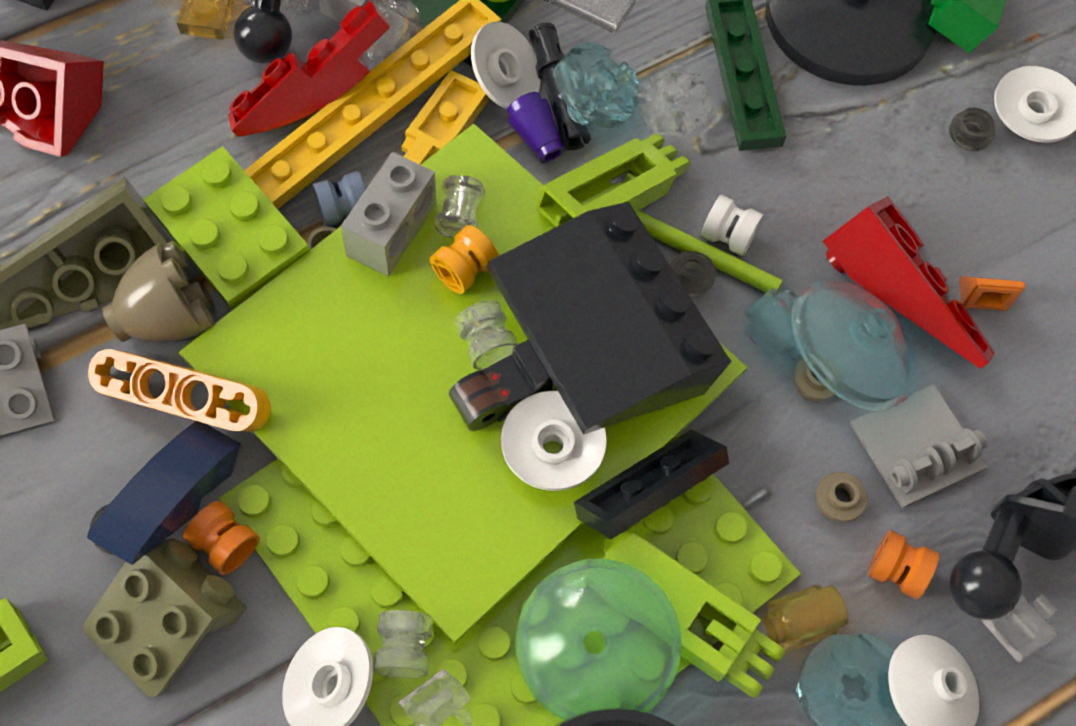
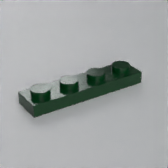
M707 0L705 10L738 150L783 147L786 133L752 0Z

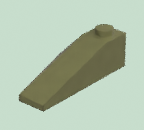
M123 177L84 203L0 266V330L25 323L27 328L50 322L52 318L80 310L83 312L99 308L101 304L113 301L115 291L122 277L134 261L158 243L165 245L170 242L158 220L149 211L143 199L126 177Z

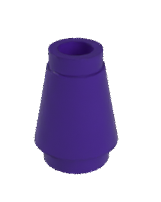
M530 92L520 96L507 108V112L510 115L508 123L533 153L538 156L541 163L550 162L558 158L565 151L547 99L541 98L538 92Z

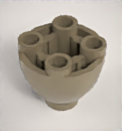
M170 241L165 245L158 243L134 261L122 277L115 291L112 303L103 307V315L109 328L121 342L131 338L162 343L179 342L197 337L214 325L213 317L208 309L214 306L213 300L200 280L194 283L191 281L184 269L188 266L186 258L174 241Z

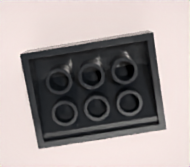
M629 202L589 210L490 260L486 266L583 435L704 395L732 362Z

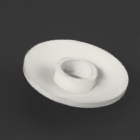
M491 22L481 27L472 41L471 61L477 81L486 95L497 105L507 109L520 96L530 92L539 93L541 80L538 78L535 69L537 63L536 55L522 33L504 22Z
M1025 66L1010 71L1000 80L994 94V105L998 116L1011 131L1025 139L1042 143L1063 140L1076 131V86L1065 76L1045 67Z
M558 391L539 392L520 401L506 417L501 434L503 456L511 471L526 484L547 491L568 490L590 479L603 461L607 443L605 428L583 435ZM549 441H555L562 446V450L557 454H551L546 452L543 446Z
M332 627L316 633L300 647L288 667L282 690L283 710L290 726H349L355 720L365 705L373 679L372 655L367 643L360 635L346 628Z
M917 635L903 641L896 648L890 660L888 682L893 703L907 726H975L979 714V693L974 675L963 656L948 642L936 636Z

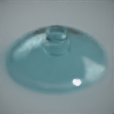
M823 279L813 282L797 296L792 308L791 317L795 341L809 368L830 391L844 401L870 411L892 409L909 397L916 382L914 348L904 326L882 300L856 284L835 279Z
M586 559L557 569L541 581L533 590L522 609L518 621L516 654L525 683L535 698L547 710L563 720L584 712L599 709L620 708L645 713L649 712L658 704L670 688L676 676L681 658L682 641L680 625L676 612L665 592L642 571L615 560ZM593 631L600 632L606 641L604 650L599 654L589 652L585 646L587 635Z

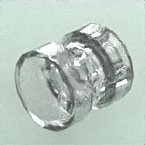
M490 300L474 304L463 310L455 319V327L460 338L469 344L468 357L473 368L476 370H483L511 355L513 347L519 345L514 333L505 327L506 315L498 301Z
M391 610L381 612L378 616L377 632L382 638L381 643L383 647L374 653L373 672L395 678H422L428 676L430 658L423 648L426 641L432 637L433 618L429 615L413 611Z

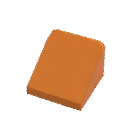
M961 276L959 280L961 304L965 308L1007 311L1025 289L1024 281Z

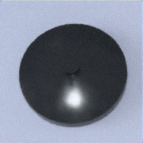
M766 0L765 12L768 28L783 53L807 72L839 84L853 86L876 85L905 75L925 57L937 32L936 29L928 24L934 5L931 4L932 0Z

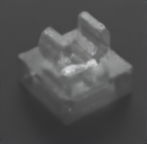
M1021 593L1018 604L1010 613L998 619L982 620L984 625L1018 663L1044 647L1059 634L1047 621L1058 609L1044 594H1041L1031 603Z
M442 669L398 702L415 726H442V722L451 715H456V718L464 726L472 725L471 714L463 707L471 701V698L462 684L445 669Z

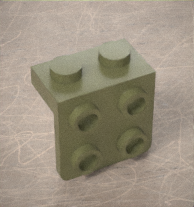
M172 538L161 542L135 564L131 565L125 562L85 620L83 628L85 634L147 696L156 697L167 690L205 635L236 624L247 609V606L234 595L233 587L226 580L213 575L197 560L196 552L189 545Z

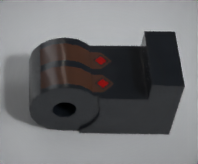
M526 340L513 347L511 355L483 370L475 371L460 379L450 389L448 395L469 430L477 431L497 421L505 420L509 412L528 396L539 392L552 391L553 382L529 340Z

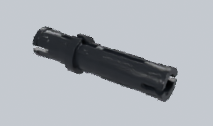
M552 23L537 24L535 29L537 30L538 37L533 29L528 34L536 54L537 63L535 69L540 80L543 79L562 145L566 150L583 148L584 145L581 137L585 144L590 142L591 137L585 125L569 72L572 67L569 57L567 55L564 56L561 50L555 25Z

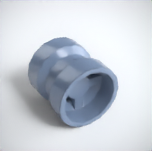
M359 171L345 174L342 180L331 183L324 180L312 184L324 226L336 227L341 225L343 219L347 218L366 190Z

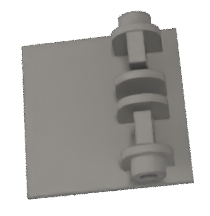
M26 323L0 330V436L55 421L37 358L41 357L40 349L36 339L30 338Z
M935 384L850 421V425L901 508L987 468L981 457L982 449L987 447L985 435L979 429L972 431L968 428H962Z

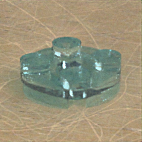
M584 42L576 44L554 67L553 73L558 90L567 103V113L573 121L581 125H586L590 122L602 128H617L625 124L634 114L635 108L640 104L642 98L641 86L635 73L625 61L619 66L614 60L609 58L613 51L596 43Z
M842 633L822 640L806 656L800 668L796 695L803 706L806 716L814 726H899L903 720L893 703L888 682L889 664L894 650L885 642L872 635L860 633L857 636L852 634L841 635ZM842 676L849 680L854 679L856 676L862 678L865 684L862 686L861 691L866 696L863 702L857 698L850 700L843 694Z

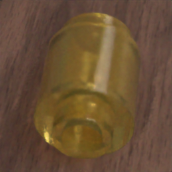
M815 584L770 601L768 603V614L763 616V623L766 633L771 640L781 645L787 652H793L837 635L839 628L848 624V612L842 596L834 586L821 587Z

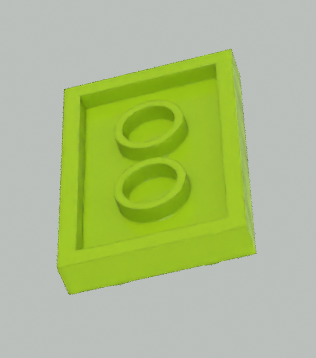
M223 146L143 199L149 211L231 310L310 250L305 240Z

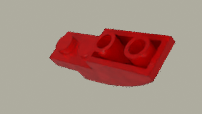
M371 1L363 8L357 6L344 17L341 22L342 28L330 40L323 39L312 48L306 63L302 62L293 52L283 60L277 58L271 62L262 74L261 78L263 80L251 92L248 90L241 92L229 107L230 112L228 113L231 131L238 137L288 125L318 111L349 91L370 73L361 55L390 28L383 13Z

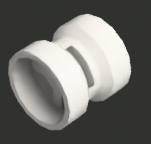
M721 194L704 223L700 237L713 243L716 241L726 243L731 252L743 257L761 224L764 214L751 208L742 210L736 207L733 199ZM740 216L739 220L737 221V223H736V225H735V227H734V229H733V232H732L731 236L728 237L729 233L731 232V230H732V228H733V226H734V224H735V222H736L737 217Z

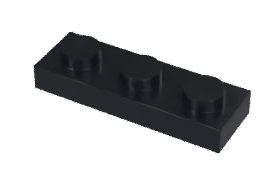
M691 429L574 501L577 519L607 538L613 539L728 465L727 446Z

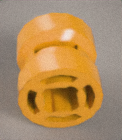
M466 225L454 236V243L450 247L442 246L429 259L432 269L438 278L455 293L463 294L475 283V276L479 272H488L486 268L488 262L499 255L492 242L484 233L472 225Z

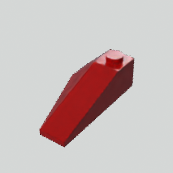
M0 40V124L14 134L13 139L24 147L59 157L68 156L102 106L104 61L70 52Z
M889 196L866 207L822 241L828 248L826 256L829 262L839 273L843 274L846 272L851 280L979 369L989 364L995 352L964 305L956 299L951 302L945 295L949 291L946 277L939 267H933L929 262L923 261L919 255V249L924 246L923 242Z

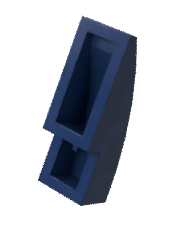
M195 421L156 453L126 484L91 526L87 538L127 563L135 564L198 514L202 498L232 475L241 444L206 423Z

